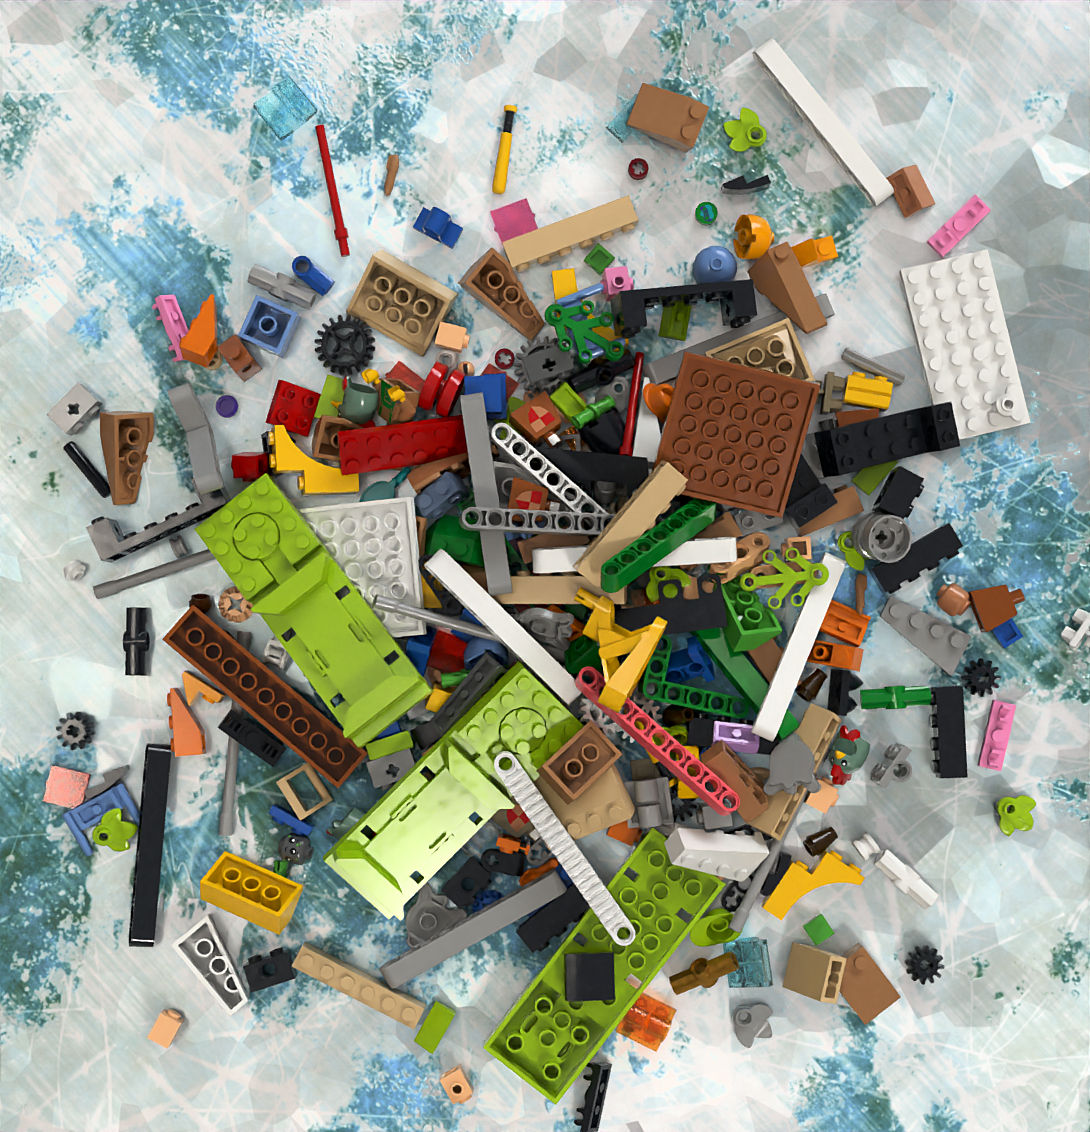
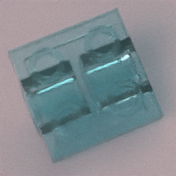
M748 937L723 943L724 954L733 951L740 968L727 974L729 988L770 987L773 985L767 939Z

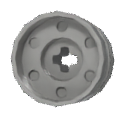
M878 512L866 513L861 516L853 526L851 534L852 544L857 553L865 558L886 563L897 562L905 557L912 542L911 529L906 521L898 516Z

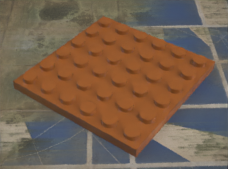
M684 351L652 471L664 460L688 479L685 483L686 488L681 493L682 495L782 518L820 384Z

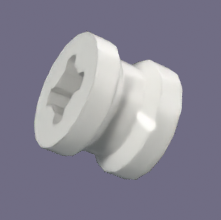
M868 832L863 834L862 839L852 842L857 852L865 861L870 858L871 854L880 852L878 845Z

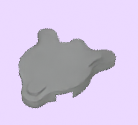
M530 608L511 616L536 641L552 644L562 651L569 649L570 641L566 637L572 636L573 632L570 625L573 624L574 616L571 613H556L542 608Z
M792 732L772 751L769 758L770 775L763 788L767 795H774L781 790L794 795L799 785H803L811 793H817L821 789L820 783L814 776L815 758L813 752L801 741L798 734Z
M427 882L418 890L417 901L410 907L406 915L407 945L410 948L417 946L467 917V911L464 908L448 909L446 907L448 897L445 894L433 893L430 884Z

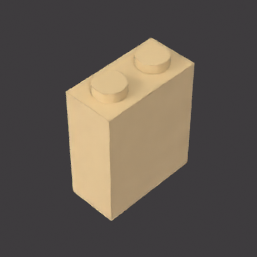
M792 942L782 987L820 1002L836 1004L847 958L810 945Z

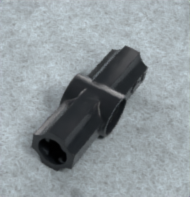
M628 349L624 350V354L618 361H610L607 358H594L590 361L587 368L567 378L568 385L576 394L598 384L601 386L609 385L616 375L633 368L636 365L635 360Z
M126 608V631L123 635V649L126 652L125 675L146 676V658L150 646V637L147 631V608Z

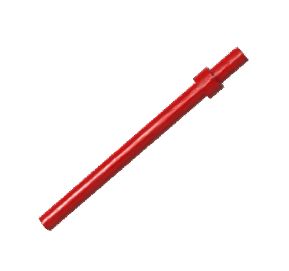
M317 125L315 129L336 228L334 230L335 239L338 240L341 257L350 256L347 242L349 236L347 228L344 227L324 125Z
M642 352L635 353L636 365L633 367L623 444L619 448V455H633L631 445L644 353Z

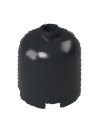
M615 407L607 411L605 415L596 421L593 420L581 429H578V432L591 452L619 455V448L623 444L625 423Z

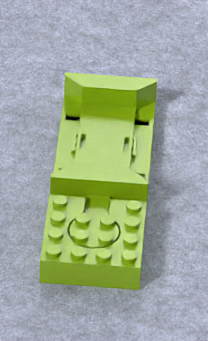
M267 473L262 475L194 529L244 598L252 603V612L261 615L342 725L344 737L352 739L358 748L365 746L434 692L272 476ZM347 585L351 592L339 600L335 593ZM293 628L296 635L287 641L283 634ZM395 650L400 657L388 666L384 658ZM341 693L345 700L336 707L332 699Z
M518 661L323 856L324 862L386 918L390 919L394 915L401 921L404 918L403 905L499 809H513L515 807L511 799L513 795L494 768L495 756L502 751L511 752L532 782H534L540 776L536 770L581 730L584 725ZM503 757L499 760V767L503 770L509 769L512 765V761L508 757ZM425 766L435 774L430 781L420 773ZM475 811L479 817L473 822L468 817ZM366 825L377 834L372 840L361 832ZM415 870L421 874L416 880L410 877Z
M651 827L646 835L642 834V840L605 886L635 930L634 941L627 946L617 944L593 909L589 907L555 953L547 957V963L537 972L483 1043V1048L555 1105L726 885L715 875L671 864L664 844L668 838L654 827ZM628 867L638 873L633 881L623 874ZM681 908L693 916L688 923L676 915ZM621 927L617 931V936L620 939H625L630 934V930L626 927ZM578 932L588 939L583 946L573 940ZM614 952L615 999L565 1001L564 954ZM630 974L642 982L637 989L626 981Z

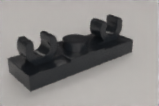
M230 709L217 727L272 767H274L286 750L284 746L232 709Z
M591 1062L586 1065L592 1069L593 1073L592 1075L587 1074L583 1076L585 1080L591 1082L584 1096L585 1106L576 1109L577 1112L583 1115V1120H574L575 1125L581 1126L580 1132H598L612 1064L608 1062Z

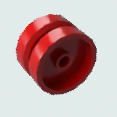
M436 361L422 387L418 407L430 411L437 402L436 414L441 417H449L462 391L464 376L467 374L455 369L447 379L448 366Z

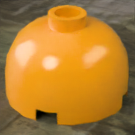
M743 214L738 218L734 231L738 232V240L733 239L737 257L745 260L760 258L769 250L774 242V233L769 223L762 217L754 214Z

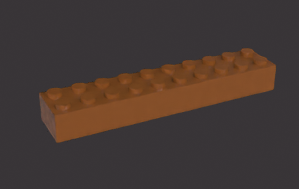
M194 605L187 610L162 639L337 788L342 785L368 754L364 749L358 748L352 739L345 738L343 732Z

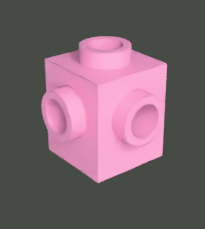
M627 266L604 269L600 283L604 286L601 294H605L606 301H610L620 291L634 289L632 277L629 278Z

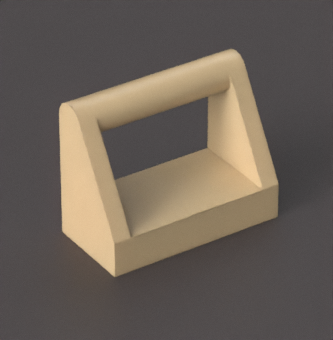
M308 763L276 782L300 821L333 800L314 768ZM303 770L323 800L309 810L289 780Z

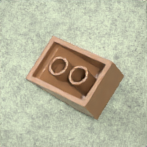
M642 83L626 125L686 153L693 149L709 106L690 97Z
M590 720L536 771L561 799L569 805L604 773L622 753Z
M858 942L841 955L847 959L839 992L866 1025L901 998V996L864 947Z

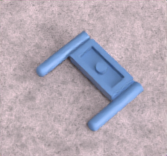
M601 283L595 284L557 299L556 303L564 308L581 305L580 300L602 292L604 286ZM582 314L569 317L576 322L588 319L587 316ZM567 328V331H568V333H569V336H570V338H571V340H572V342H573V346H574V348H575V351H576V353H577V355H578L579 353H578V350H577V347H576V343H575V340H574V337H573L572 330H570L569 328ZM622 337L613 340L620 342L623 346L626 344L625 339H622ZM584 338L587 349L592 352V358L605 354L604 349ZM586 353L581 354L584 359L589 358Z
M120 782L61 816L84 854L91 856L94 851L82 830L100 821L106 812L115 808L122 809L123 807H126L135 824L139 827L140 812L124 785Z

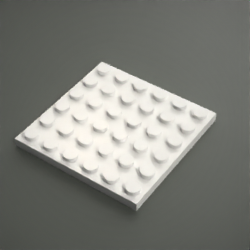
M414 497L297 509L392 637L427 634L425 621L372 607L373 599L378 594L424 609L422 580L418 562L419 548ZM346 585L335 595L341 600L351 591Z

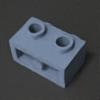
M445 472L414 498V502L425 518L438 519L454 505L460 503L470 491L459 474Z

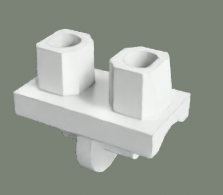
M1078 608L1072 620L1080 624L1081 627L1076 632L1066 626L1060 635L1069 644V648L1075 652L1085 637L1087 639L1084 645L1088 648L1090 647V613Z

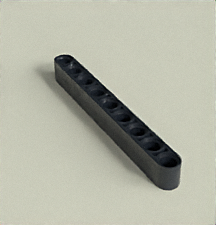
M147 743L145 750L129 927V947H153L171 761V745Z

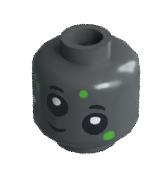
M289 833L286 837H282L278 846V853L281 855L282 860L296 865H303L306 860H310L314 852L310 839L295 833Z

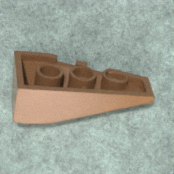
M788 242L767 250L747 271L750 279H753V285L761 295L764 294L776 308H780L788 315V318L804 333L809 334L827 326V321Z
M490 248L467 270L458 284L525 338L532 341L545 323L533 302L529 300L523 285L512 271L513 268L510 263L494 248Z
M100 412V438L113 505L133 504L136 501L142 479L140 473L143 462L147 461L148 455H146L148 444L152 442L154 435L153 412Z
M321 415L315 426L311 444L313 457L339 461L337 432L362 429L363 427L345 418ZM402 467L393 468L392 470L402 471Z
M494 445L491 446L493 458L499 457L500 454ZM468 452L417 465L412 468L406 476L417 495L445 472L459 474L461 479L470 475Z

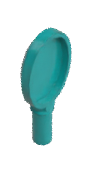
M408 466L405 467L390 482L377 481L364 490L359 502L394 499L395 488L407 478L406 475L410 473L411 469Z

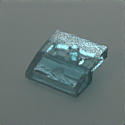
M290 76L272 87L270 93L256 101L253 105V108L280 141L295 132L318 111Z

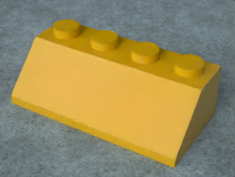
M227 851L223 852L200 881L201 900L280 935L291 920L303 890V885Z

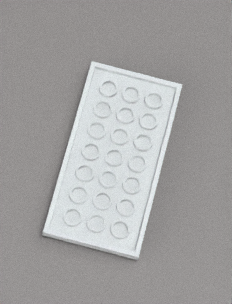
M988 249L901 269L899 271L931 404L952 403L959 440L1031 423ZM1004 394L1014 395L1019 402L1018 411L1009 417L1000 415L996 409L997 399ZM1005 401V407L1007 409H1010L1011 403L1009 401Z

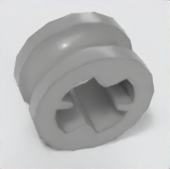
M181 535L177 536L176 540H169L177 558L181 557L182 553L188 554L187 546Z

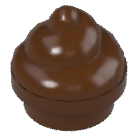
M203 593L192 595L189 601V608L194 605L202 613L206 614L212 607L210 596Z

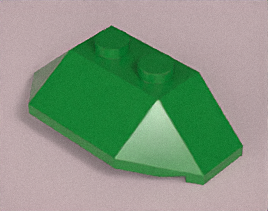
M444 514L426 530L424 555L429 554L433 556L439 549H442L458 564L485 568L480 531L463 529L459 524L458 516ZM465 518L468 524L473 525L476 523V519Z

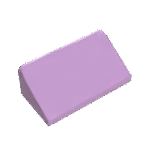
M714 721L712 746L722 739L735 752L756 754L759 748L760 736L751 733L753 725Z

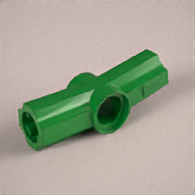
M929 686L884 687V689L860 690L861 709L886 708L887 710L904 709L909 706H927L931 702V691Z

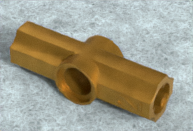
M733 951L708 961L705 958H698L691 964L689 969L669 977L670 984L676 995L700 985L703 988H710L717 983L719 977L740 969L739 963Z

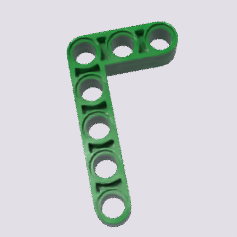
M667 635L661 636L663 648L660 651L655 648L638 683V693L642 698L732 718H743L748 714L749 704L743 698L665 681L672 642ZM654 660L659 664V669L656 673L652 672L650 668L651 662ZM648 683L654 685V693L652 695H648L646 692ZM670 688H674L676 691V696L673 700H670L668 697V690ZM693 692L698 697L694 705L689 700L690 694ZM714 697L719 700V706L716 709H713L711 706V701ZM735 702L740 704V711L737 714L733 712V704Z

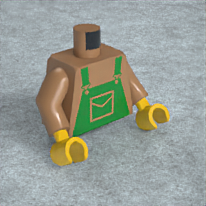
M370 368L361 373L363 380L367 384L373 382V387L379 393L377 413L378 416L387 421V425L413 422L420 397L419 391L401 379L379 378V373Z

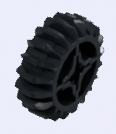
M338 315V322L336 323L333 318H330L329 321L332 325L328 327L327 324L323 323L322 326L326 331H317V334L322 337V339H315V343L321 345L315 348L316 353H322L318 356V360H326L323 364L325 368L332 364L330 370L332 373H335L337 368H339L341 376L344 375L345 369H347L349 375H353L352 368L354 367L358 373L361 372V368L358 365L362 363L363 366L367 367L368 363L364 359L372 360L373 356L368 351L373 352L376 349L374 346L369 345L375 342L374 337H368L373 333L372 330H365L367 327L366 322L359 325L360 319L358 317L351 322L350 315L346 316L345 321H343L341 315ZM342 328L354 329L353 332L347 335H340L336 332ZM361 334L363 348L359 354L354 349V344L357 341V337ZM332 337L336 341V347L329 356L327 344L329 338ZM337 338H339L342 342L344 341L345 343L350 341V343L348 344L353 352L346 348L340 349L342 346ZM343 355H350L354 358L350 362L336 361L337 358H341Z

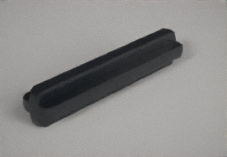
M70 441L63 447L64 451L103 498L109 497L111 491L108 483L74 442Z

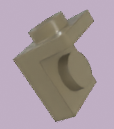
M650 758L630 760L632 781L660 777L661 774L655 763H652Z

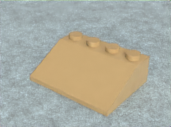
M380 249L372 255L346 313L355 318L358 317L360 321L366 322L370 327L423 357L438 332L440 321L444 322L458 293Z
M789 318L705 352V355L708 357L811 382L815 381Z
M614 763L569 805L561 799L541 776L533 782L573 841L631 819L636 810Z

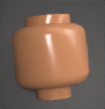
M952 583L948 587L944 584L936 594L939 597L937 606L952 617L956 615L961 616L971 604L969 601L970 594L956 583Z

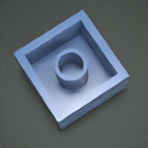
M256 295L238 337L242 341L283 358L301 317L297 312Z

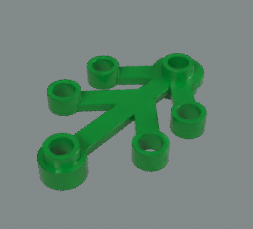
M585 300L581 305L564 308L559 304H552L547 307L544 317L549 325L555 327L560 351L568 352L573 345L571 338L566 336L565 326L572 330L579 353L578 360L582 364L589 363L592 358V352L587 349L584 338L604 349L605 356L610 361H618L624 354V347L620 342H610L590 330L601 326L610 327L614 321V317L610 312H604L597 318L576 322L569 317L580 314L584 316L591 315L594 310V304L591 301ZM583 306H589L590 311L584 310ZM553 312H558L560 317H555ZM603 317H608L610 322H605ZM561 342H567L569 347L562 346ZM612 347H617L619 352H614ZM586 353L589 358L584 359L581 354Z

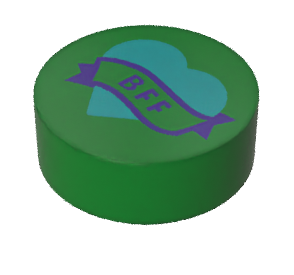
M710 202L700 203L695 210L696 221L704 226L714 223L718 214L716 206Z

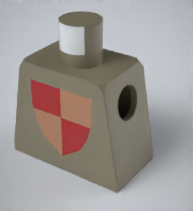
M512 796L511 799L515 807L513 809H499L490 819L515 838L519 839L526 833L535 842L541 835L514 796Z

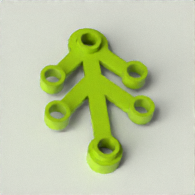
M791 547L785 552L786 559L795 561L805 570L795 572L777 558L774 551L767 550L762 555L763 561L773 565L783 574L756 577L752 573H746L740 578V586L745 591H753L760 585L783 583L775 595L770 596L767 601L770 608L778 609L781 606L782 599L797 581L807 580L799 592L792 594L790 598L791 604L799 607L803 605L804 598L814 585L820 586L827 582L829 571L821 563L811 564L799 554L796 548ZM790 550H794L796 552V557L794 559L788 557V552ZM770 552L773 554L774 558L772 561L765 559L766 553ZM816 570H820L822 573V576L819 579H816L813 576V573ZM746 578L753 579L752 586L748 587L745 585ZM796 595H799L802 599L799 604L793 602V598ZM772 598L779 600V604L775 607L770 604Z

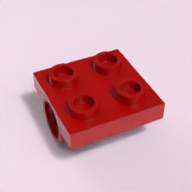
M278 380L265 423L273 426L284 425L286 431L308 437L321 394L284 380Z

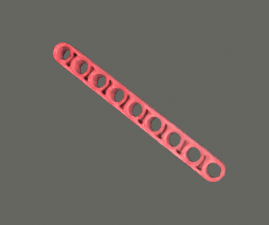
M587 666L580 670L575 679L577 689L712 809L722 816H727L739 807L740 799L737 793L628 697L623 705L627 711L625 715L598 703L599 691H603L606 685L605 677L593 667ZM582 676H589L592 679V683H585L582 680ZM634 722H641L644 725V730L637 729ZM652 737H658L661 740V745H655L652 742ZM675 752L679 757V761H673L669 753ZM688 767L696 771V777L688 774ZM705 783H710L713 786V793L705 789ZM723 798L731 802V808L723 805Z

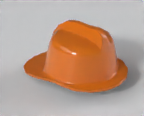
M648 383L643 389L644 401L649 410L664 424L674 388L669 384L655 385Z

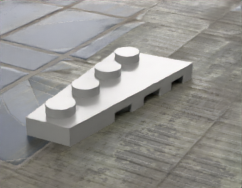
M891 596L888 597L879 616L900 635H903L910 641L913 646L923 652L933 663L943 669L950 677L953 676L972 637Z

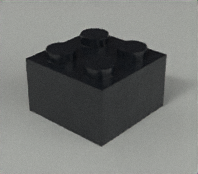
M901 466L891 470L871 510L898 516L902 519L908 518L914 507L911 505L915 497L918 498L924 489V485H922L924 478Z

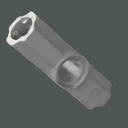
M257 264L252 267L247 280L248 283L268 291L270 295L286 302L288 300L308 310L312 307L317 295L316 291L296 283L293 278L279 272L274 273Z

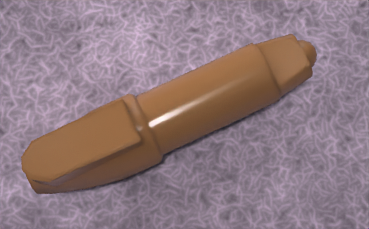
M396 154L389 155L386 166L388 173L384 185L385 196L391 194L398 172L399 156Z
M858 574L855 580L856 612L859 615H862L863 608H865V590H867V575Z

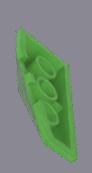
M716 572V574L719 575V576L724 575V573H717V572ZM740 575L727 583L721 584L728 625L723 627L733 652L754 650L782 632L774 612L769 607L765 608L759 601L760 597L756 592L752 594L751 591H745L741 588ZM711 580V583H714L713 591H715L717 584Z

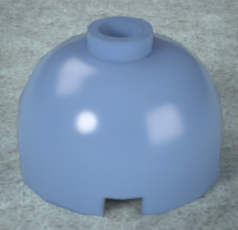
M709 246L701 250L695 257L692 275L697 284L734 281L737 273V262L734 255L727 248Z
M475 637L468 642L464 650L465 670H472L486 652L491 654L501 665H506L509 661L508 650L502 643Z

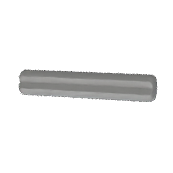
M846 348L842 353V360L876 376L888 378L887 381L900 386L905 379L903 373L850 348Z

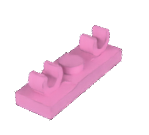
M975 194L926 243L943 258L991 209Z
M159 295L154 298L156 303L152 306V309H159L160 316L156 317V319L163 321L165 331L173 344L169 346V351L175 350L177 354L172 359L173 362L184 361L179 343L181 338L187 335L188 327L175 295Z
M992 700L977 766L997 771L1002 770L1016 705Z

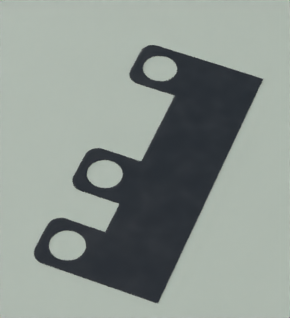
M533 446L574 484H584L587 488L586 494L590 498L592 497L590 480L627 484L629 500L632 492L638 489L649 476L648 460L646 457ZM532 458L531 460L538 463L531 464L533 470L538 471L541 468V462L537 458ZM550 473L547 476V480L552 485H555L554 477H557L554 473ZM569 488L570 493L575 495V492Z
M717 574L699 576L697 578L699 598L684 600L680 580L660 581L658 583L660 604L621 609V604H614L615 624L631 632L653 624L656 617L659 616L668 621L662 635L727 627L720 576ZM713 579L717 584L716 590L712 593L705 592L702 589L704 580ZM667 584H673L677 587L678 593L674 598H667L663 594V588Z

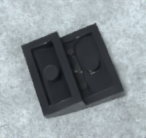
M614 952L564 954L565 1001L615 999Z

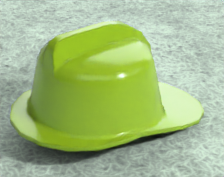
M723 908L709 911L690 930L689 936L691 941L700 947L734 941L741 935V933L728 928L734 914Z

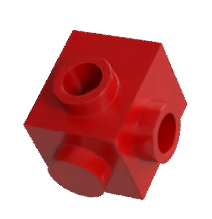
M241 452L232 455L231 468L233 470V478H242L243 482H253L265 473L268 474L267 453Z

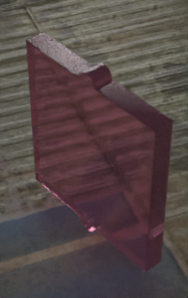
M527 198L490 211L495 224L494 231L498 232L501 243L538 229L534 219L535 214L532 213Z

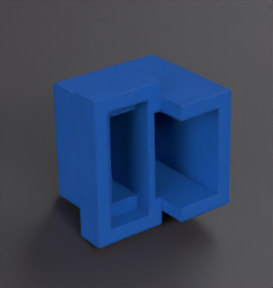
M506 373L464 376L465 395L483 392L487 420L507 419Z

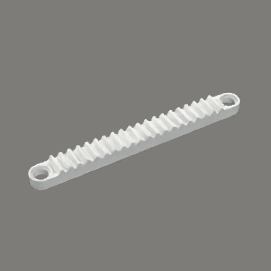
M502 751L498 753L494 758V768L536 830L540 833L613 940L621 946L631 944L635 939V930L521 764L511 752ZM503 757H508L512 761L511 767L507 770L499 767V760ZM621 927H626L630 930L629 936L625 939H620L617 936V931Z

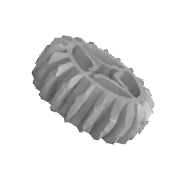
M537 336L536 344H533L530 339L527 341L530 348H526L524 345L520 347L524 354L516 353V357L521 361H515L514 366L521 367V369L515 370L514 374L522 375L517 380L519 384L526 381V384L523 386L524 390H527L531 384L522 357L528 356L540 349L545 350L556 346L557 338H554L552 343H548L549 337L545 336L544 342L540 343V338ZM547 362V366H550V369H548L549 372L553 371V366L555 364L551 365L549 362ZM557 378L543 387L531 386L533 387L531 394H534L539 389V394L544 392V390H548V395L550 396L553 388L556 390L559 384L566 381L564 379L558 380Z

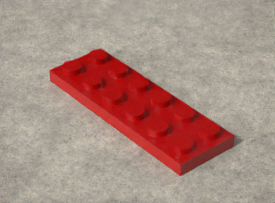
M463 415L337 432L340 472L342 476L421 465L468 452Z

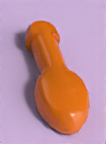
M550 858L548 859L549 861L538 868H529L520 877L519 884L523 886L548 871L555 869L559 865L558 860Z

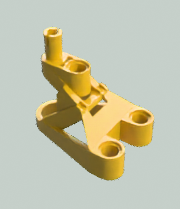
M580 587L576 593L577 596L574 597V601L593 610L582 634L599 642V656L602 659L606 683L598 703L619 713L627 697L630 699L668 621L657 616L653 624L630 632L615 624V608L612 600L605 596L599 598ZM630 653L620 666L617 656Z

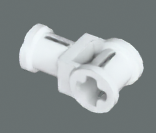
M293 628L283 634L287 641H289L291 633L294 631ZM275 634L273 639H269L265 647L261 663L265 664L267 662L284 670L289 653Z

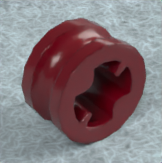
M642 158L633 159L628 168L630 177L634 180L644 179L649 169L647 162ZM637 164H640L644 172L635 174V169L632 167L634 165L637 167Z
M503 348L496 352L494 360L498 368L507 370L514 365L515 357L511 350ZM501 354L505 356L510 355L511 359H508L509 364L499 363L498 359H501Z

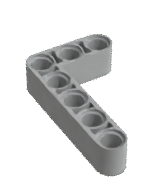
M186 383L167 390L171 404L186 432L193 476L199 493L204 495L223 488L214 434L191 384Z

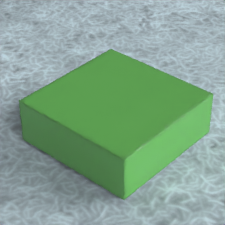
M598 243L586 256L584 262L601 276L604 269L608 268L615 260V257Z
M821 913L802 925L815 946L834 934Z

